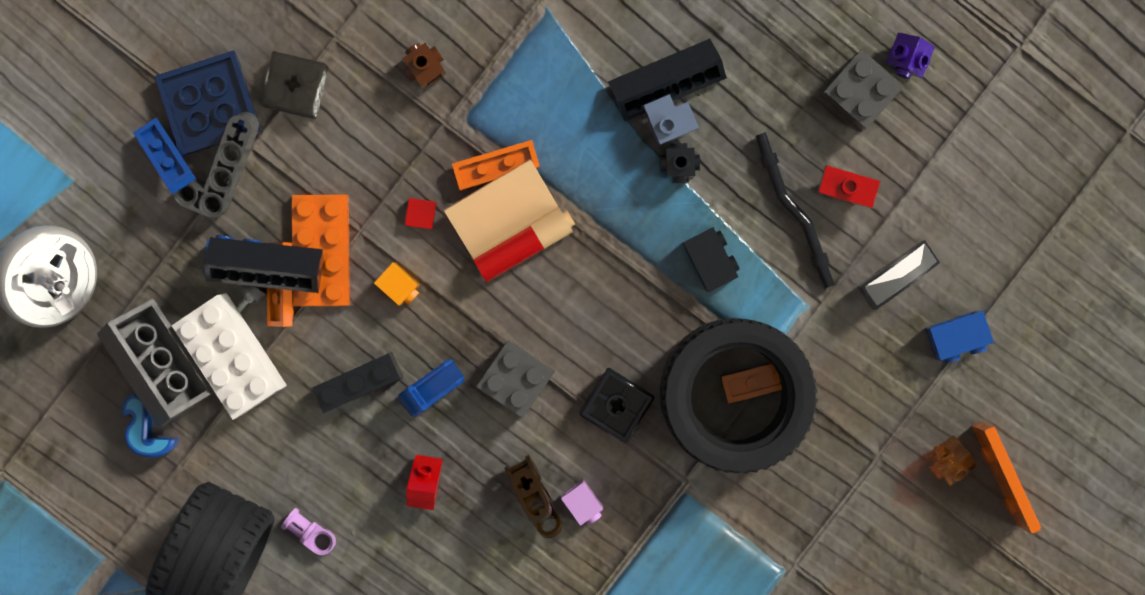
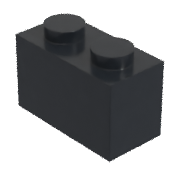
M714 227L682 242L706 292H710L738 278L736 271L740 270L733 255L728 257L724 249L727 242L720 230L716 232Z

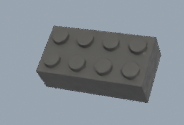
M154 299L108 322L97 333L99 339L158 428L199 405L214 393V390Z

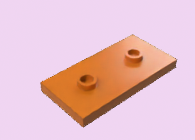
M982 422L973 425L972 429L981 446L982 456L986 463L990 465L1005 498V506L1009 513L1013 515L1017 526L1031 534L1040 531L1041 526L995 427Z

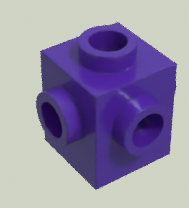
M898 32L894 44L889 51L886 64L895 69L894 74L905 79H910L911 76L923 78L935 47L921 37Z

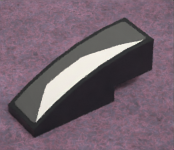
M923 240L884 266L872 277L858 285L857 288L872 310H877L931 271L940 262L927 242Z

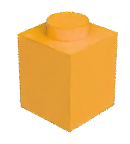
M395 262L374 282L399 306L404 302L409 305L419 294L416 289L420 284Z

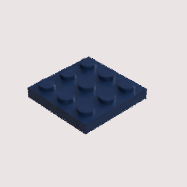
M234 50L154 76L178 151L182 157L220 145L226 125L233 116L242 112H250L257 117L237 53ZM244 121L239 122L242 125L241 132L248 129L244 127ZM260 124L257 132L262 131Z

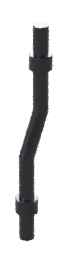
M766 132L756 135L763 156L760 158L763 167H767L778 200L803 227L813 255L811 257L813 267L818 269L824 288L835 285L828 267L830 261L827 253H823L812 220L787 193L777 163H780L776 152L773 153Z

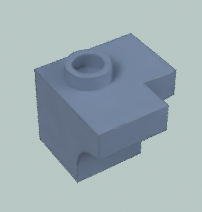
M670 94L643 106L658 147L699 129L689 103L687 102L675 107Z

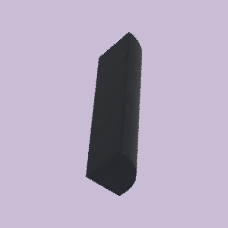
M707 39L610 80L608 84L625 122L646 113L643 106L669 94L672 101L722 81L727 77L718 51L711 39Z
M210 237L203 263L206 281L318 293L322 275L323 249Z

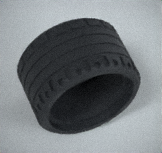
M211 482L199 485L180 510L158 552L147 580L145 594L242 595L270 537L274 525L272 511L258 506V504L252 501H246L245 498L239 495H233L232 492L224 488L221 489L220 486Z

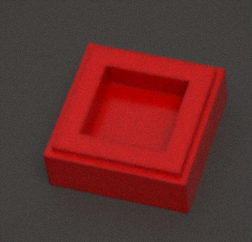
M409 198L405 226L433 230L437 202Z

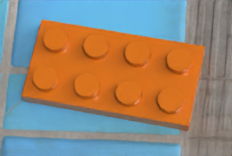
M292 195V246L323 249V266L319 292L312 293L293 290V306H350L349 195Z

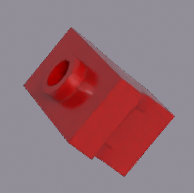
M826 165L817 193L850 205L873 208L881 181Z
M415 455L406 490V506L434 511L443 459Z

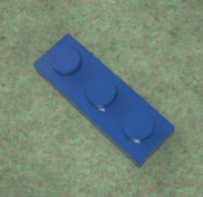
M157 118L133 132L172 194L196 179Z

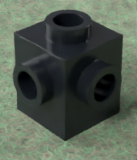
M688 143L671 144V149H666L664 151L665 155L660 156V172H665V178L672 179V183H689V178L695 177V171H700V155L695 154L694 148H688ZM678 157H683L686 160V165L682 168L676 165Z

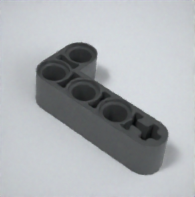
M242 112L230 118L207 181L196 178L186 185L193 189L194 198L186 195L185 187L175 192L173 197L179 205L211 218L217 217L229 209L259 128L258 119L254 114ZM244 121V127L248 128L243 132H241L242 125L239 124V122ZM230 145L238 149V158H233L229 154ZM220 171L228 174L230 179L228 184L221 181ZM211 197L219 200L220 209H216L211 205Z

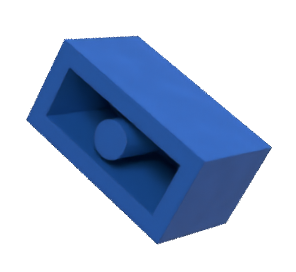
M977 310L925 328L935 360H944L945 364L961 359L960 354L970 351L971 355L987 350L986 345L994 343L984 311Z

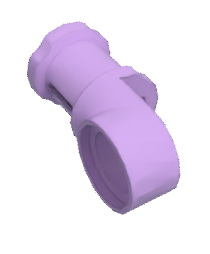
M297 508L288 515L281 525L283 530L288 529L300 538V543L318 555L328 554L336 545L335 535L330 530L322 528L316 522L311 523L299 514ZM320 534L327 535L330 539V545L325 550L319 549L315 544V539Z

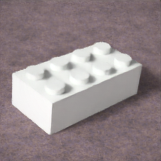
M227 293L216 295L171 325L232 420L244 415L287 386Z

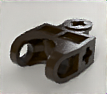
M528 454L525 456V460L512 467L506 466L504 469L525 514L534 523L540 535L548 539L554 538L562 531L563 522L549 492L543 485L541 475L534 461ZM548 519H555V528L548 532L543 531L542 526L544 522Z

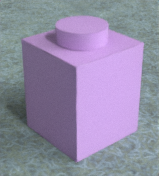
M584 479L561 495L562 501L580 526L585 522L590 525L602 516L600 511L603 510V505Z

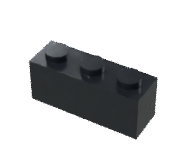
M393 352L312 387L323 413L397 381L403 378V375Z

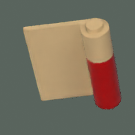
M531 159L444 209V212L487 283L573 233L571 227L575 225L567 210L562 213Z

